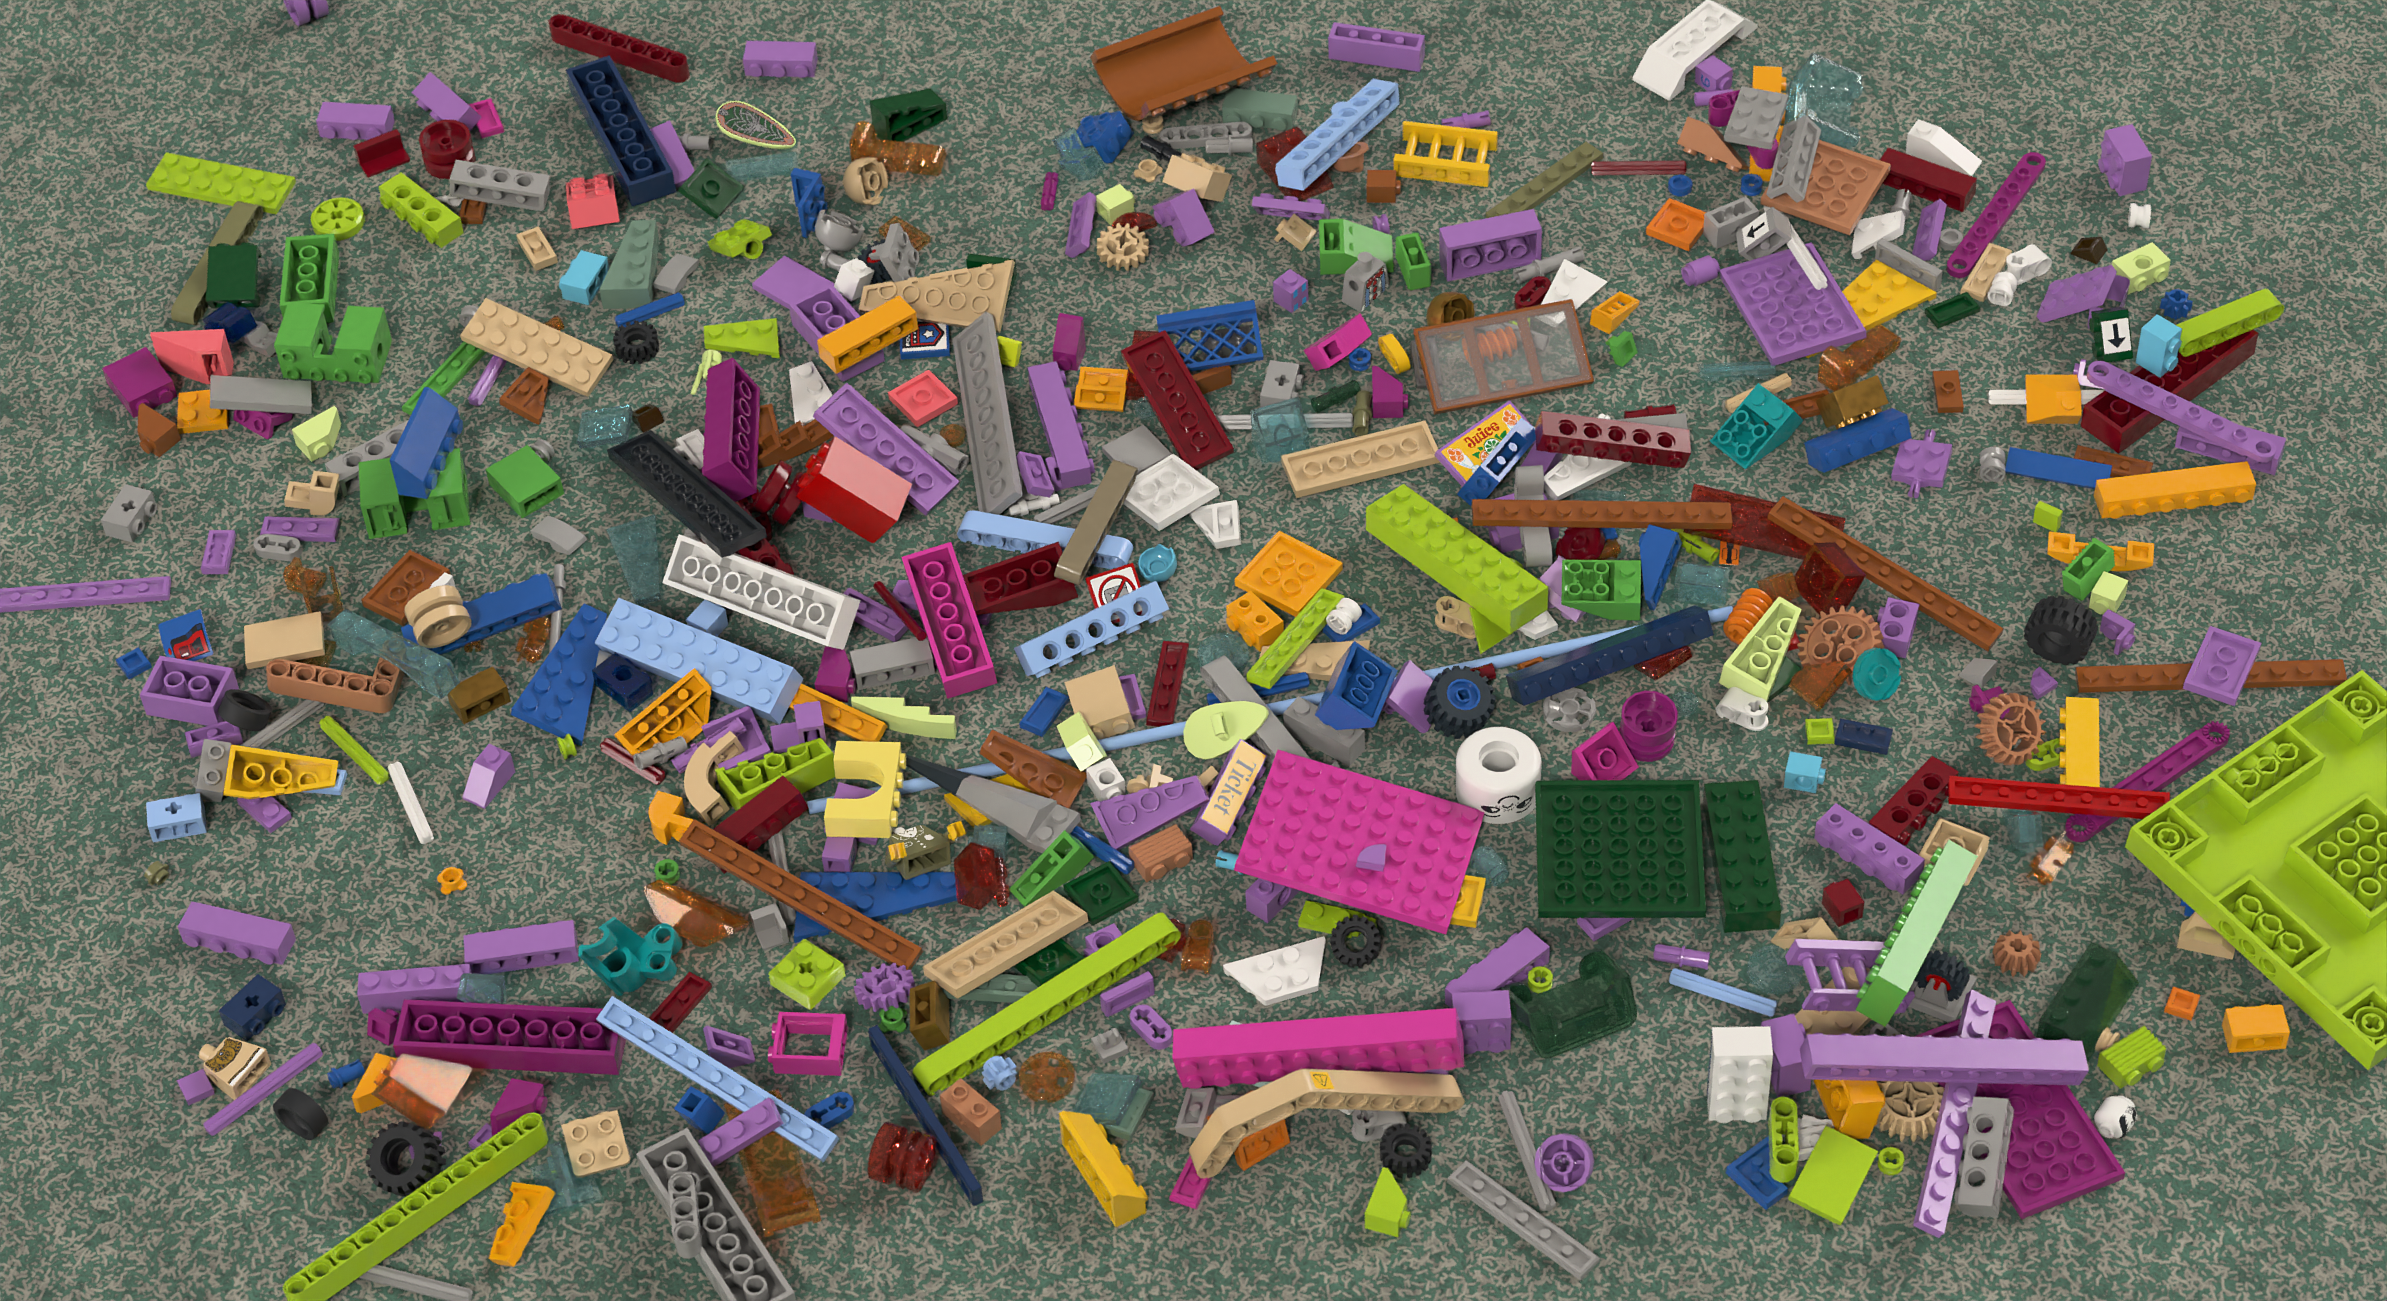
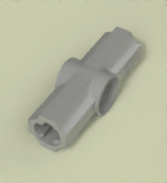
M903 425L900 428L947 471L957 475L966 469L969 463V456L948 446L947 441L939 434L935 433L929 436L909 425Z

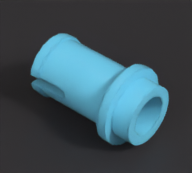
M1220 850L1217 857L1227 859V861L1216 859V867L1234 870L1238 855Z

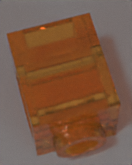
M1780 572L1757 581L1759 589L1768 594L1773 603L1779 596L1786 601L1800 597L1792 572Z

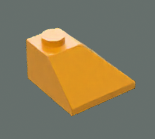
M2025 375L2027 424H2078L2082 416L2081 390L2077 375Z

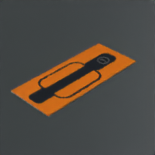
M1720 541L1719 564L1739 565L1740 542Z

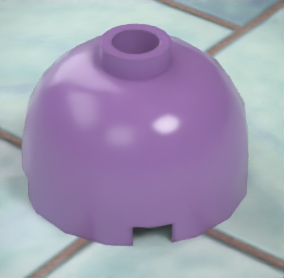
M1563 1133L1550 1136L1536 1151L1534 1164L1538 1177L1545 1184L1549 1185L1547 1187L1555 1191L1567 1192L1578 1189L1588 1181L1593 1173L1595 1161L1593 1152L1586 1141L1576 1135Z

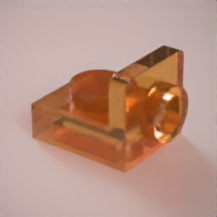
M294 557L290 565L285 567L283 573L288 590L303 594L302 581L305 594L313 597L317 595L327 579L325 573L302 567L301 560L297 557Z

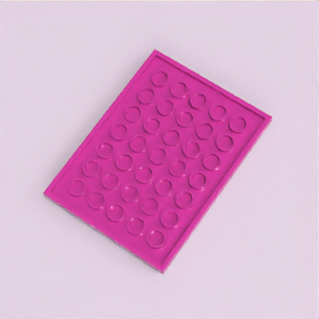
M1277 750L1236 860L1234 871L1446 935L1485 812ZM1372 845H1386L1383 872L1356 867L1357 858L1362 850Z

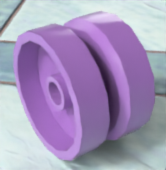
M283 0L289 15L297 26L308 23L311 15L318 19L329 14L327 0Z

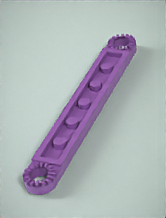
M2094 361L2088 367L2087 380H2090L2091 384L2094 383L2095 386L2098 385V387L2104 388L2105 391L2235 453L2242 456L2246 455L2252 458L2253 461L2256 460L2257 463L2271 462L2275 456L2276 445L2266 437L2107 362ZM2094 371H2104V374L2106 373V376H2098L2094 373ZM2260 446L2262 448L2263 446V449L2266 448L2268 453H2260L2256 447L2259 448Z

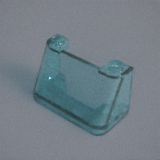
M1812 52L1790 82L1785 124L1807 115L1821 129L1819 140L1848 150L1851 147H1855L1860 139V134H1858V128L1850 127L1851 102L1858 98L1863 91V85H1861L1862 74Z

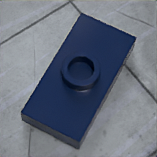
M1840 719L1834 745L1887 755L1893 729Z

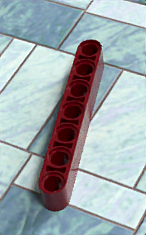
M556 14L548 21L551 38L557 44L599 58L610 55L614 63L676 83L684 82L690 76L687 57L683 53L563 14Z

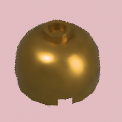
M1458 292L1441 293L1430 302L1426 316L1427 325L1431 326L1473 318L1475 314L1474 305L1471 300L1467 299L1465 294ZM1460 331L1437 337L1450 342H1458L1464 335H1459L1462 332Z

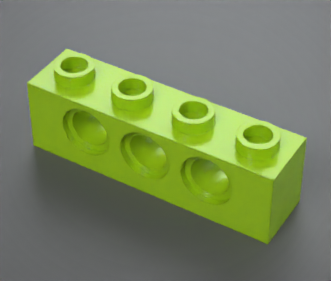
M402 172L378 186L381 195L380 202L384 208L392 209L401 221L406 220L415 232L420 231L431 244L436 243L442 248L464 233L461 219L458 215Z

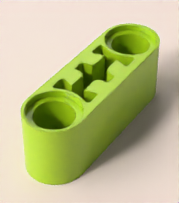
M1778 1097L1771 1104L1768 1122L1769 1162L1772 1178L1778 1182L1785 1183L1794 1179L1799 1159L1797 1105L1788 1097ZM1785 1134V1144H1782V1135Z

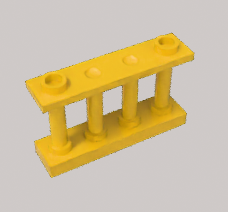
M1403 121V140L1408 142L1405 154H1395L1394 156L1396 176L1488 187L1490 164H1485L1488 150L1497 151L1498 132ZM1417 142L1431 143L1428 157L1414 156ZM1441 145L1455 146L1452 160L1438 159ZM1464 147L1478 149L1475 163L1461 161Z

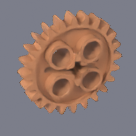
M1841 605L1839 612H1835L1834 608L1830 607L1829 615L1821 611V619L1818 620L1812 617L1814 625L1804 626L1807 634L1799 635L1802 642L1797 644L1800 650L1798 656L1802 661L1803 668L1807 669L1808 675H1815L1817 682H1821L1824 679L1826 685L1830 686L1832 681L1835 680L1837 686L1840 687L1842 680H1846L1847 684L1851 685L1853 668L1858 657L1865 650L1871 648L1883 649L1882 639L1884 637L1881 631H1879L1878 623L1874 621L1872 615L1866 616L1863 609L1857 613L1855 607L1852 606L1846 612L1844 605ZM1837 630L1835 633L1829 634L1831 631ZM1828 653L1826 656L1820 657L1822 654ZM1853 658L1852 660L1845 662V660Z

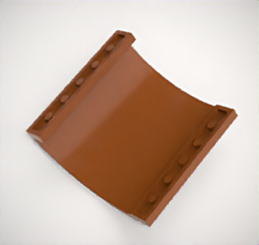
M1221 6L1095 50L1090 56L1101 82L1117 106L1126 116L1136 121L1150 116H1160L1172 108L1179 109L1194 100L1198 102L1211 94L1223 93L1229 90L1230 87L1245 85L1252 79L1267 77L1272 74V70L1277 65V62L1273 55L1249 64L1236 49L1220 19L1224 15Z

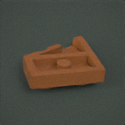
M528 367L499 398L500 405L539 425L543 416L549 377Z

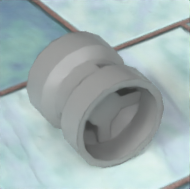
M1988 447L1982 450L1980 453L1981 479L1991 482L2003 480L2006 474L2004 465L2005 452L1997 447Z

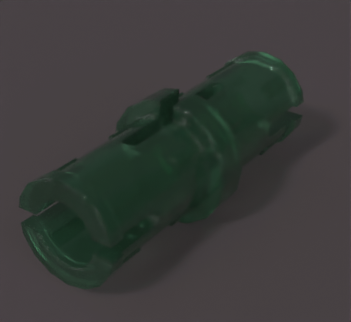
M1351 380L1340 387L1334 386L1329 388L1328 392L1311 399L1313 410L1316 413H1320L1334 405H1342L1345 400L1356 396L1361 391L1360 385L1356 380Z

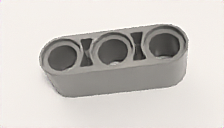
M678 1172L672 1175L668 1181L672 1235L677 1254L683 1258H693L702 1250L698 1196L693 1177L689 1173Z

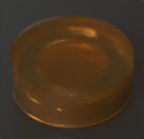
M949 424L940 430V436L952 448L959 447L965 441V432L960 425Z

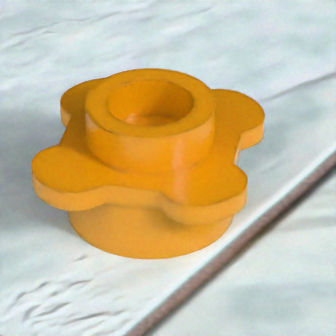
M449 867L438 875L437 880L442 885L441 892L448 895L452 891L464 890L467 887V882L462 877L464 875L462 869Z

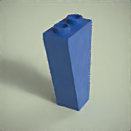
M1521 417L1477 468L1457 495L1470 506L1472 499H1486L1536 440L1535 428Z

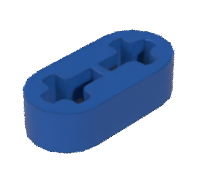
M838 1092L807 1109L804 1115L811 1120L815 1116L818 1119L821 1118L822 1121L818 1124L828 1130L853 1114L854 1102L848 1093ZM841 1103L846 1105V1108L842 1109L837 1107L836 1104Z

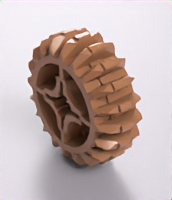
M2002 693L1998 697H1992L1989 699L1990 704L1982 706L1985 713L1977 715L1981 719V723L1975 725L1976 728L1980 729V734L1976 738L1983 741L1979 747L1987 749L1985 756L1993 757V761L1996 763L2020 765L2023 761H2027V759L2031 760V751L2034 754L2039 753L2037 745L2044 743L2040 738V735L2046 733L2045 730L2041 729V725L2046 721L2039 719L2042 711L2034 709L2036 702L2028 701V697L2025 695ZM2010 708L2009 713H2006L2003 719H1999L2001 714ZM2022 739L2020 744L2011 751L2012 746L2016 745L2017 740Z

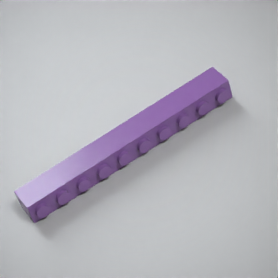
M1813 1033L1807 1034L1799 1049L1804 1078L1817 1080L2080 1085L2089 1071L2082 1041H2071L2070 1039L2043 1040L2042 1038L2022 1040L2013 1037L1989 1039L1988 1037L1962 1038L1960 1036L1939 1038L1931 1035L1907 1037L1906 1035L1879 1036L1877 1034H1870L1867 1036H1856L1848 1033L1840 1035Z

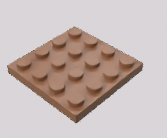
M1819 140L1804 200L1796 203L1787 193L1770 199L1766 195L1767 187L1761 197V205L1770 208L1774 207L1778 211L1851 235L1890 172L1891 164Z

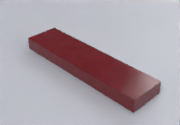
M1163 641L1146 726L1160 727L1174 724L1189 643Z

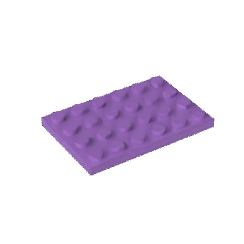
M1812 242L1804 245L1827 278L1826 283L1828 286L1825 289L1817 290L1813 286L1790 249L1719 270L1722 282L1772 366L1866 338V329Z

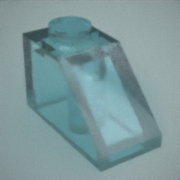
M2002 810L2011 847L2018 849L2019 853L2035 852L2036 847H2043L2041 814L2031 810Z

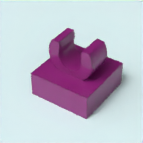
M374 1008L368 1013L367 1035L390 1046L394 1042L398 1026L396 1018L400 1013L393 1009L383 1012Z

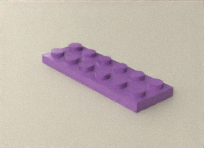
M848 383L841 387L813 414V417L834 436L910 482L912 486L906 499L925 516L954 490L960 482Z

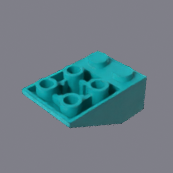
M1758 383L1712 437L1710 442L1746 470L1787 441L1804 420L1792 408Z

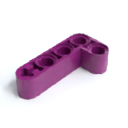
M1740 90L1718 94L1710 98L1708 122L1715 127L1728 125ZM1776 138L1771 150L1746 145L1758 167L1762 169L1773 168L1778 151Z

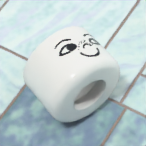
M1489 727L1473 733L1463 741L1456 756V797L1459 804L1485 812L1483 822L1492 824H1505L1520 820L1535 808V782L1541 781V755L1536 744L1527 735L1512 728Z

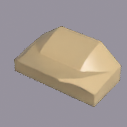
M2196 912L2189 919L2182 921L2177 948L2233 960L2235 948Z

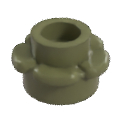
M155 861L148 867L144 877L151 886L155 883L161 885L170 875L167 871L169 865Z

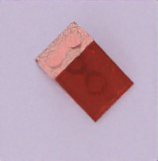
M1296 126L1256 143L1258 165L1284 196L1297 197L1298 201L1302 202L1333 189L1334 185L1326 171L1303 191L1278 185L1276 164L1306 138V135Z

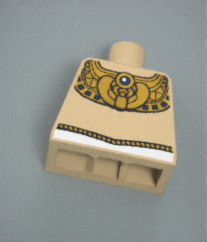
M231 1037L225 1038L217 1048L210 1044H205L199 1052V1058L205 1061L203 1068L208 1080L233 1100L249 1090L271 1065L265 1048Z

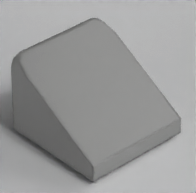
M1974 658L1962 670L1959 676L1982 688L1996 673L1998 662L1991 659Z

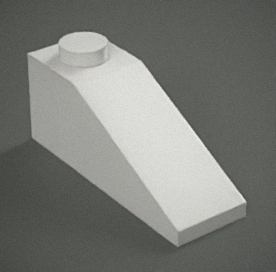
M1918 119L1908 133L1906 154L1969 176H1973L1982 163L1978 157L1941 127Z

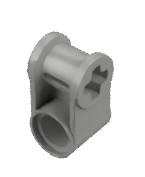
M1354 1110L1352 1114L1354 1124L1351 1130L1355 1139L1366 1142L1381 1139L1383 1134L1387 1135L1389 1128L1395 1131V1125L1400 1124L1401 1129L1405 1128L1407 1121L1403 1111Z

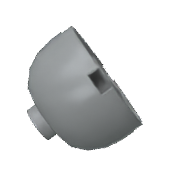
M821 210L816 219L815 234L818 241L824 245L823 249L833 250L835 254H837V251L845 252L853 249L862 238L865 230L864 226L861 225L859 229L855 226L856 220L835 211H831L830 215L824 214L826 210Z

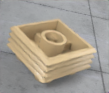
M1940 818L1920 851L1919 856L1925 859L1924 867L1926 864H1933L1930 861L1933 853L1938 846L1943 849L1948 840L1977 855L1978 857L1963 884L1967 886L1988 850L1990 838Z

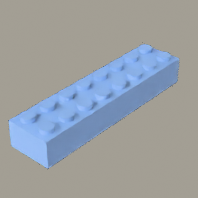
M618 598L595 641V644L602 651L611 653L615 658L675 683L695 668L711 686L710 697L740 709L750 706L754 715L779 725L803 681L802 676L794 667L621 598Z

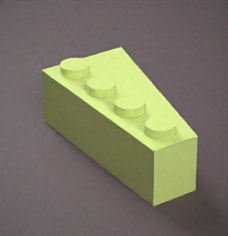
M1779 596L1725 662L1719 683L1728 689L1731 687L1740 688L1744 692L1763 698L1767 702L1797 628L1801 609Z

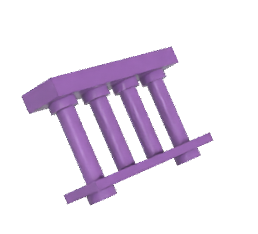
M1795 939L1785 958L1788 965H1801L1804 967L1811 991L1802 1004L1803 1010L1857 1011L1855 1009L1860 999L1856 995L1859 989L1847 988L1840 967L1854 968L1861 988L1864 982L1869 984V981L1865 979L1868 975L1866 968H1872L1873 965L1878 966L1879 964L1874 962L1882 948L1888 947L1883 945L1884 942ZM1815 966H1826L1829 968L1836 989L1822 988ZM1908 991L1895 1014L1906 1011L1915 997L1914 991Z

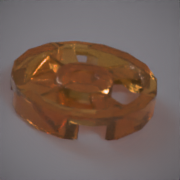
M1040 1052L1030 1056L1019 1070L1020 1088L1024 1095L1032 1101L1038 1102V1099L1047 1100L1048 1103H1054L1065 1098L1072 1091L1075 1080L1074 1067L1070 1060L1062 1054ZM1049 1058L1058 1060L1059 1065L1056 1069L1048 1066ZM1030 1070L1034 1072L1035 1075L1025 1074V1072ZM1058 1077L1068 1078L1067 1083L1063 1087L1057 1085ZM1040 1088L1045 1089V1093H1038V1090Z

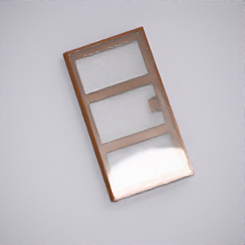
M1572 299L1413 329L1434 415L1593 384L1594 382Z

